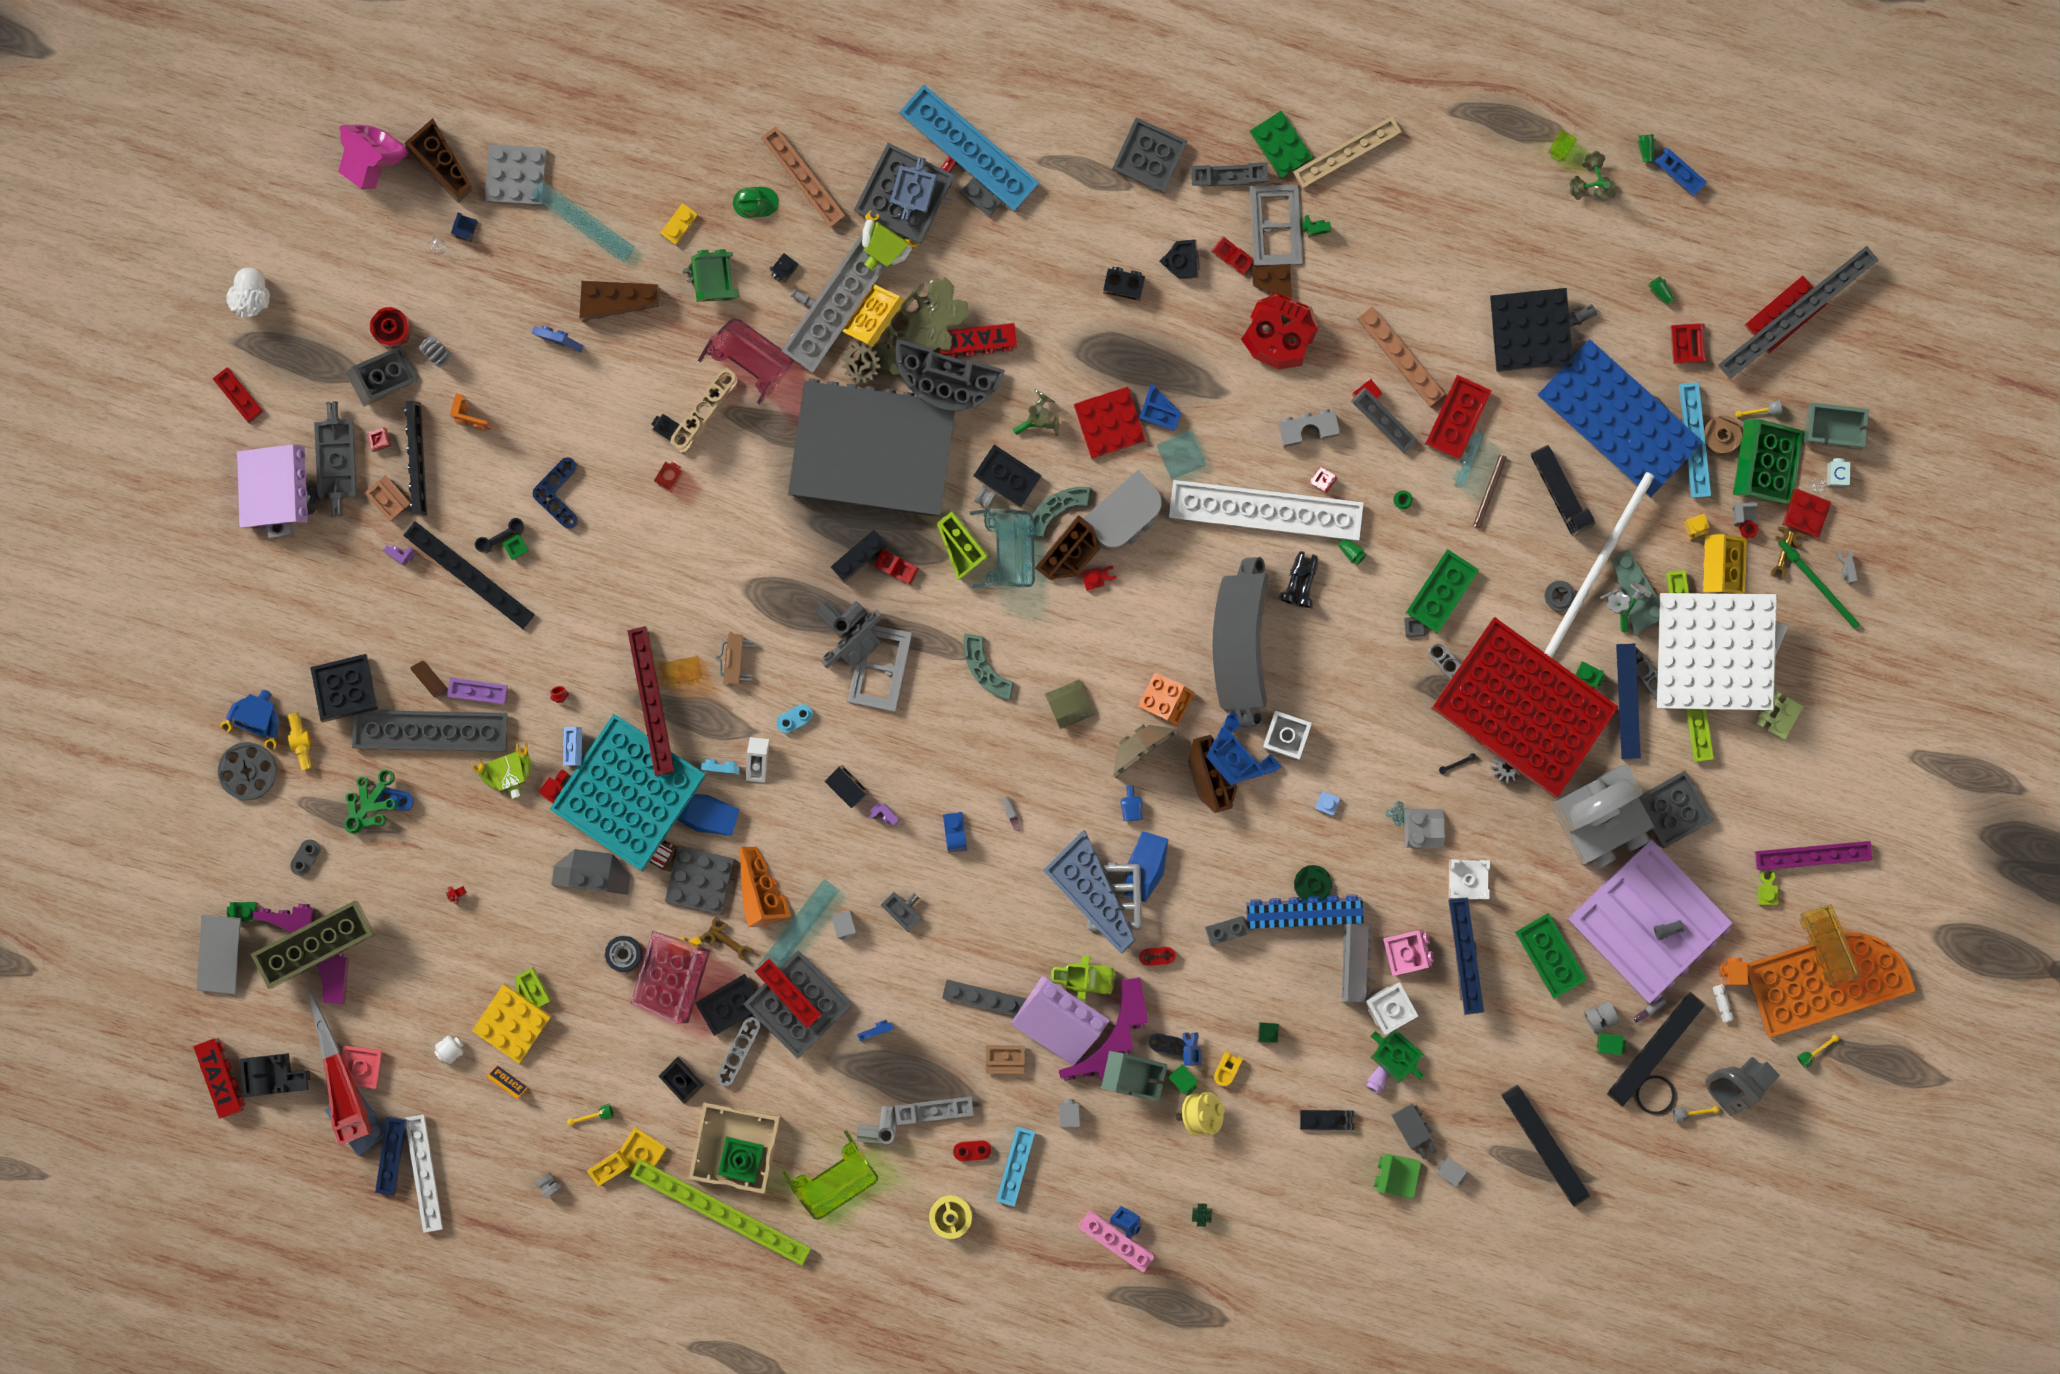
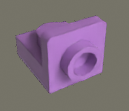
M386 545L383 552L402 565L409 564L415 556L413 554L415 550L410 546L403 555V551L395 545L392 548Z
M878 803L870 810L872 812L870 815L872 819L882 812L881 818L888 825L892 823L895 826L900 821L885 803L882 805Z

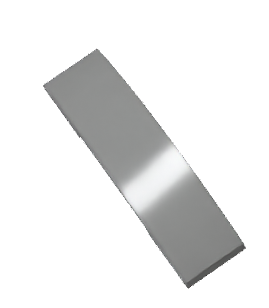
M971 1096L895 1106L897 1125L974 1116Z

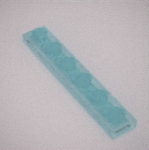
M542 180L531 194L533 198L623 263L626 262L634 251L635 247L545 181Z
M824 879L755 970L769 958L780 968L840 890Z

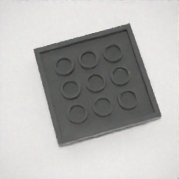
M887 143L853 211L866 216L871 210L870 216L872 218L878 213L879 218L875 222H879L883 226L922 244L956 176L925 161L923 170L937 175L928 212L911 211L909 221L901 220L904 208L891 204V195L899 167H916L918 157Z
M797 950L779 969L816 1008L821 1016L806 1029L765 983L743 1005L796 1059H799L852 1003Z

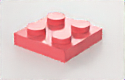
M343 1045L342 1057L355 1086L377 1089L383 1050Z

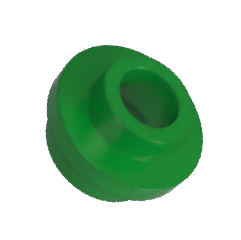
M1401 490L1395 494L1393 502L1398 509L1404 510L1411 506L1413 498L1408 491ZM1400 497H1405L1406 503H1400Z

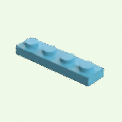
M1016 1127L996 1199L997 1202L1015 1206L1035 1131Z

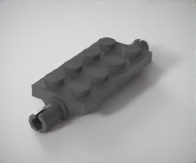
M329 401L326 402L327 419L323 422H314L317 492L319 499L331 500V516L340 517L343 516L342 499L357 497L354 421L341 420L338 417V401H332V403Z

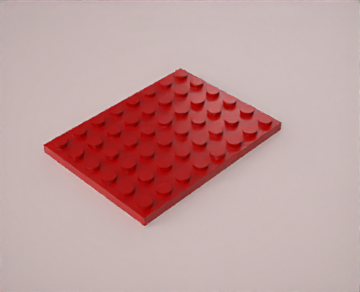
M1493 617L1431 709L1556 799L1619 706L1499 619Z

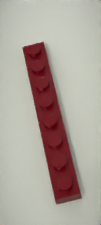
M643 626L627 630L654 774L656 777L673 774L675 769L648 628Z

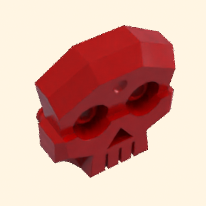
M1278 292L1258 300L1250 316L1252 322L1241 338L1242 342L1254 359L1278 370L1302 366L1307 346L1312 344L1319 329L1312 307ZM1283 316L1290 318V320L1284 323ZM1268 325L1270 327V330L1265 331L1263 329V326ZM1295 337L1296 342H1290L1289 338Z

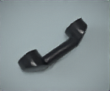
M519 518L511 519L508 523V529L489 540L486 537L478 538L475 542V548L480 553L490 552L495 544L513 534H521L524 531L523 521Z

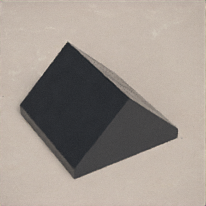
M678 1056L658 1076L683 1104H686L706 1085L681 1056Z

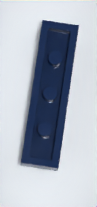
M386 1117L375 1193L396 1195L407 1121L405 1118Z

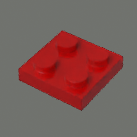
M1796 488L1792 494L1782 525L1819 538L1831 501Z

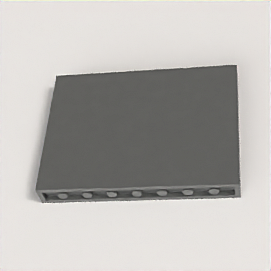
M809 378V381H804L788 495L940 517L955 411H945L932 407L920 400L912 392L896 394V391L891 389H885L884 392L877 391L875 387L866 386L865 389H860L855 384L839 386L838 382L828 381L827 384L820 383L818 379Z

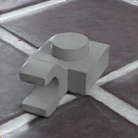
M1851 549L1847 550V558L1842 557L1841 551L1837 552L1838 560L1844 564L1843 569H1841V575L1843 580H1846V584L1857 581Z

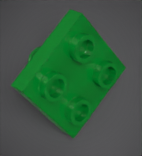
M726 1136L717 1175L756 1183L764 1145Z

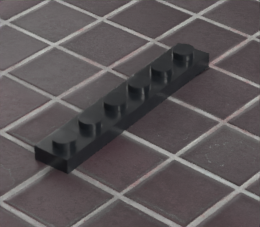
M411 400L406 401L404 409L405 416L407 417L405 431L408 436L410 510L412 515L423 517L427 516L421 402Z

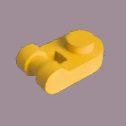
M1225 1050L1214 1073L1215 1082L1220 1086L1229 1085L1233 1081L1243 1058L1240 1056L1235 1057L1231 1055L1230 1051ZM1227 1061L1233 1064L1232 1069L1225 1067Z

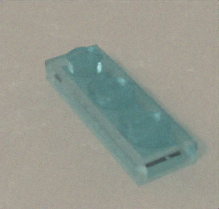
M1477 431L1475 435H1471L1468 441L1469 451L1468 453H1463L1460 460L1463 465L1460 470H1456L1452 479L1455 480L1454 486L1460 489L1465 482L1485 435L1484 433Z

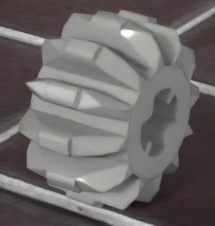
M429 336L419 346L420 351L439 368L446 365L452 358L450 351L433 336Z
M1500 758L1499 760L1492 759V762L1497 764V766H1490V769L1497 770L1492 776L1495 777L1499 774L1498 782H1501L1505 777V783L1509 784L1510 778L1515 782L1517 781L1515 775L1519 777L1522 775L1513 767L1507 773L1506 769L1502 768V765H1506Z

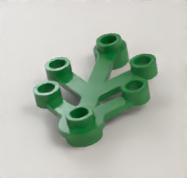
M383 769L379 772V783L369 797L367 788L370 785V780L363 776L357 779L361 808L357 813L356 803L359 800L358 794L353 792L347 793L345 799L348 802L349 817L344 823L347 832L358 834L365 826H384L387 819L381 814H377L373 818H363L368 812L384 809L393 811L397 808V801L391 798L375 803L385 787L395 781V774L392 771ZM387 775H390L389 781L386 780ZM365 780V784L362 786L361 782ZM354 795V800L350 801V797ZM392 801L393 806L390 808L389 803ZM379 817L382 818L381 823H378ZM356 821L357 825L353 828V823Z

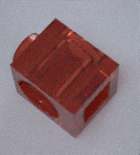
M665 461L654 482L672 493L683 475V472L680 470L681 466L672 461L670 464ZM667 471L674 472V478L672 480H666L664 478V475Z

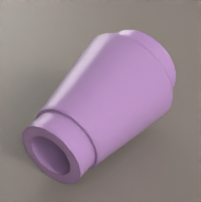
M1379 1066L1367 1080L1368 1084L1366 1087L1372 1092L1380 1094L1381 1091H1384L1389 1074Z

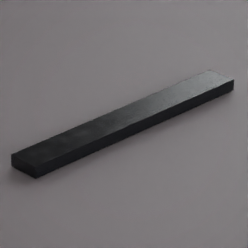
M416 521L412 523L403 535L523 630L535 616L529 609Z

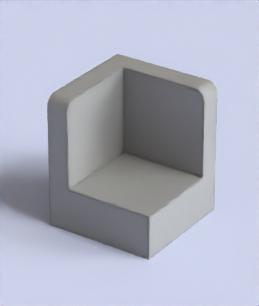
M1758 502L1736 503L1732 505L1733 525L1743 524L1745 520H1752L1753 523H1756V507Z

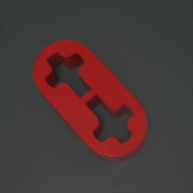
M1170 947L1149 948L1141 951L1139 960L1145 966L1165 965L1172 963L1175 960L1176 954ZM1165 950H1168L1173 956L1169 958V961H1166L1165 958H1159L1158 954H1164ZM1149 952L1150 955H1156V959H1150V963H1146L1142 956Z

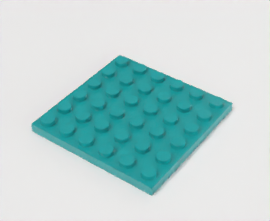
M613 713L581 761V766L577 767L550 807V810L643 872L707 775L671 752L675 773L656 777L647 735Z

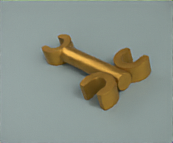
M1778 527V530L1782 531L1784 536H1776V541L1780 542L1784 539L1790 547L1791 545L1797 548L1802 547V544L1796 542V538H1804L1805 535L1803 533L1795 534L1788 531L1785 527ZM1783 549L1781 550L1777 566L1772 568L1770 575L1774 576L1775 571L1780 570V579H1783L1786 575L1784 566L1787 554Z
M715 917L712 920V926L708 932L701 936V940H704L706 936H710L712 941L709 945L712 946L717 938L736 951L741 960H746L742 956V951L748 950L752 952V949L748 946L742 947L723 934L721 930H724L727 924L723 923L721 927H717L716 921L718 917Z

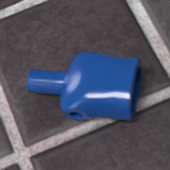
M1134 785L1126 786L1127 797L1120 800L1123 821L1143 820L1142 798L1135 796Z

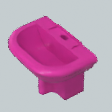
M358 124L341 125L339 128L341 132L340 141L344 147V152L338 172L360 189H376L382 166L397 165L408 155L407 148L400 141L377 127Z

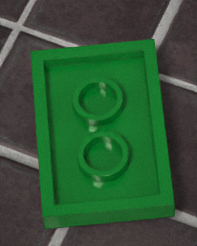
M1282 110L1249 131L1280 179L1313 158Z

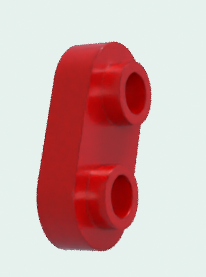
M984 1140L959 1142L954 1146L953 1155L958 1161L984 1160L990 1156L992 1149L991 1145ZM979 1147H985L986 1151L984 1154L978 1152ZM959 1149H966V1154L960 1155Z

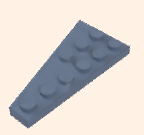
M1083 830L1043 871L1107 940L1123 954L1136 939L1087 832Z

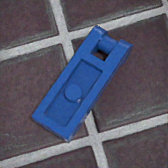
M1665 148L1662 152L1663 155L1660 158L1657 157L1654 164L1694 197L1707 181L1673 151ZM1668 159L1673 161L1670 166L1666 164Z

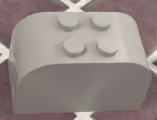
M1137 470L1083 519L1094 527L1099 546L1110 551L1119 550L1128 543L1132 545L1139 539L1140 532L1144 531L1146 533L1153 526V521L1157 518L1161 508V497L1155 487Z

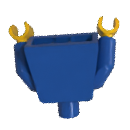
M261 690L258 697L249 694L246 698L231 705L226 716L227 721L222 722L220 728L224 729L225 725L228 724L229 729L227 733L232 732L235 726L263 738H267L268 735L269 739L264 744L265 748L268 747V742L271 741L274 743V750L277 747L275 738L278 735L279 718L278 712L274 710V704L269 702L272 694L267 690Z

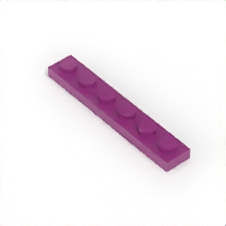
M1871 841L1754 851L1756 871L1873 860Z

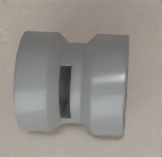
M551 1172L535 1182V1185L543 1191L542 1194L545 1199L561 1188L559 1183L553 1180L554 1176Z

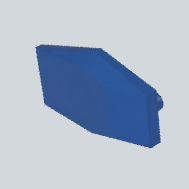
M694 794L677 821L696 832L732 836L740 809L709 795Z
M1142 831L1127 864L1140 865L1141 901L1147 902L1164 875L1169 839ZM1133 872L1126 873L1125 884L1133 883ZM1125 891L1124 896L1133 898V891Z

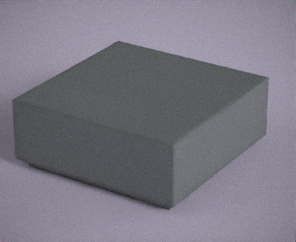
M1412 617L1404 618L1405 637L1425 636L1424 625Z

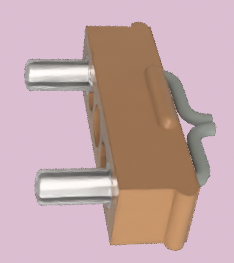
M729 632L727 640L721 644L720 654L716 655V660L719 661V674L724 676V686L728 684L738 685L739 680H752V678H744L752 677V674L740 673L742 647L754 648L755 645L751 644H755V641L743 640L742 634ZM727 643L725 668L723 674L722 660L720 659V657L723 655L724 644Z

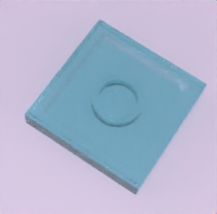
M1192 430L1156 445L1171 480L1207 465Z

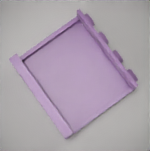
M285 445L237 451L240 528L254 529L258 528V526L294 522L307 523L305 446Z

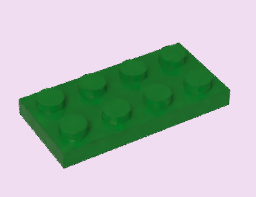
M1447 549L1405 613L1438 634L1479 569Z
M1549 913L1515 931L1516 936L1553 999L1587 981Z

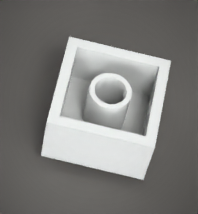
M1275 711L1262 748L1295 760H1300L1312 723Z

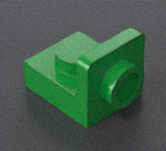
M1305 215L1304 221H1302L1303 232H1307L1308 237L1330 233L1332 229L1330 221L1325 222V220L1316 221L1314 225H1311L1309 215Z
M1583 661L1575 673L1577 677L1594 689L1596 686L1600 687L1605 678L1602 675L1603 670H1599Z
M230 902V906H227V917L241 918V921H256L253 919L254 911L256 912V902Z

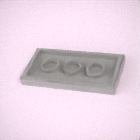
M206 914L201 916L197 990L236 994L241 918Z

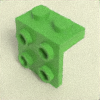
M1383 1153V1156H1380L1377 1168H1380L1379 1176L1376 1175L1373 1187H1376L1375 1191L1413 1198L1421 1165L1420 1161Z

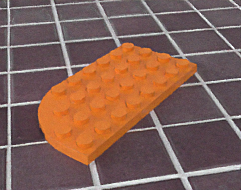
M1851 932L1834 935L1748 963V979L1768 1038L1916 992L1908 967L1900 954L1882 939L1864 933Z

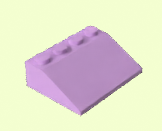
M1042 976L1011 1022V1025L1074 1066L1100 1036L1109 1019Z

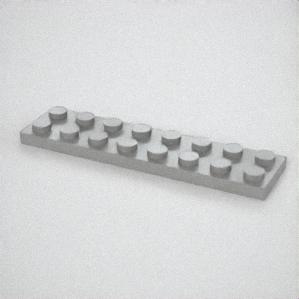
M863 233L781 350V352L811 373L814 372L886 267L879 262L873 271L864 265L870 255L864 251L862 245Z

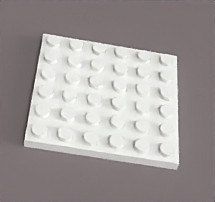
M1660 593L1657 708L1774 711L1777 595Z

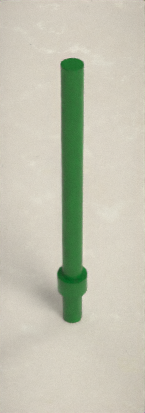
M1782 539L1778 545L1787 554L1786 557L1801 569L1854 629L1857 628L1860 623L1799 557L1800 554L1797 550H1793Z

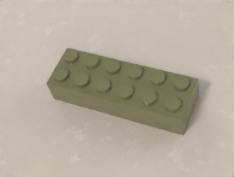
M353 901L252 953L251 956L267 988L273 989L375 936V933L359 901Z

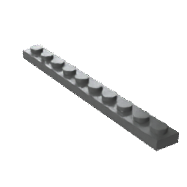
M1865 246L1718 364L1719 368L1729 380L1732 379L1878 262V258L1868 246Z

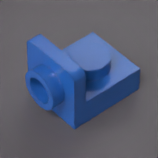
M1122 1206L1110 1218L1111 1224L1126 1231L1128 1239L1137 1235L1141 1230L1140 1216Z

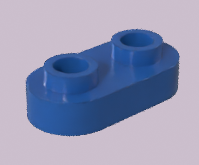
M385 787L376 800L377 803L383 802L382 796L387 793L389 798L397 801L398 806L396 810L408 811L414 804L411 794ZM403 798L407 799L406 805L401 804ZM392 801L389 803L390 808L393 806Z

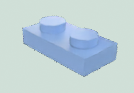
M564 727L563 766H581L582 727Z

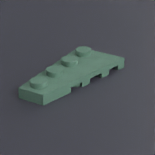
M1627 550L1611 560L1618 583L1623 588L1621 591L1624 595L1630 597V603L1636 591L1630 586L1632 582L1643 585L1652 592L1650 597L1642 595L1628 615L1634 635L1659 621L1660 601L1631 552Z

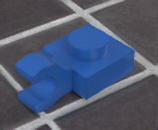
M1189 1032L1182 1035L1183 1041L1187 1044V1046H1184L1183 1052L1184 1066L1201 1065V1046H1198V1032L1191 1033V1039Z

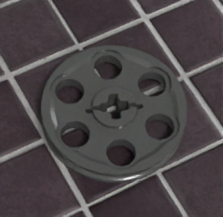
M251 742L238 743L230 747L222 755L218 765V778L223 789L231 796L242 800H253L265 795L273 786L277 774L276 763L271 753L263 746ZM251 747H255L258 751L255 758H250L247 754L248 749ZM232 752H236L239 755V760L236 763H231L229 760V755ZM264 761H269L271 764V768L267 772L261 769V763ZM246 765L252 769V772H249V777L242 772L245 770ZM226 771H232L234 774L233 779L229 782L224 779ZM259 779L265 781L266 786L263 790H258L255 786ZM241 784L247 787V792L244 795L237 793V787Z

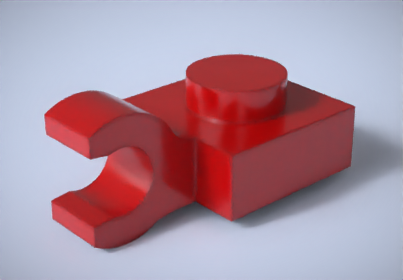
M561 770L555 779L549 777L538 793L551 803H554L564 788L561 784L569 774Z

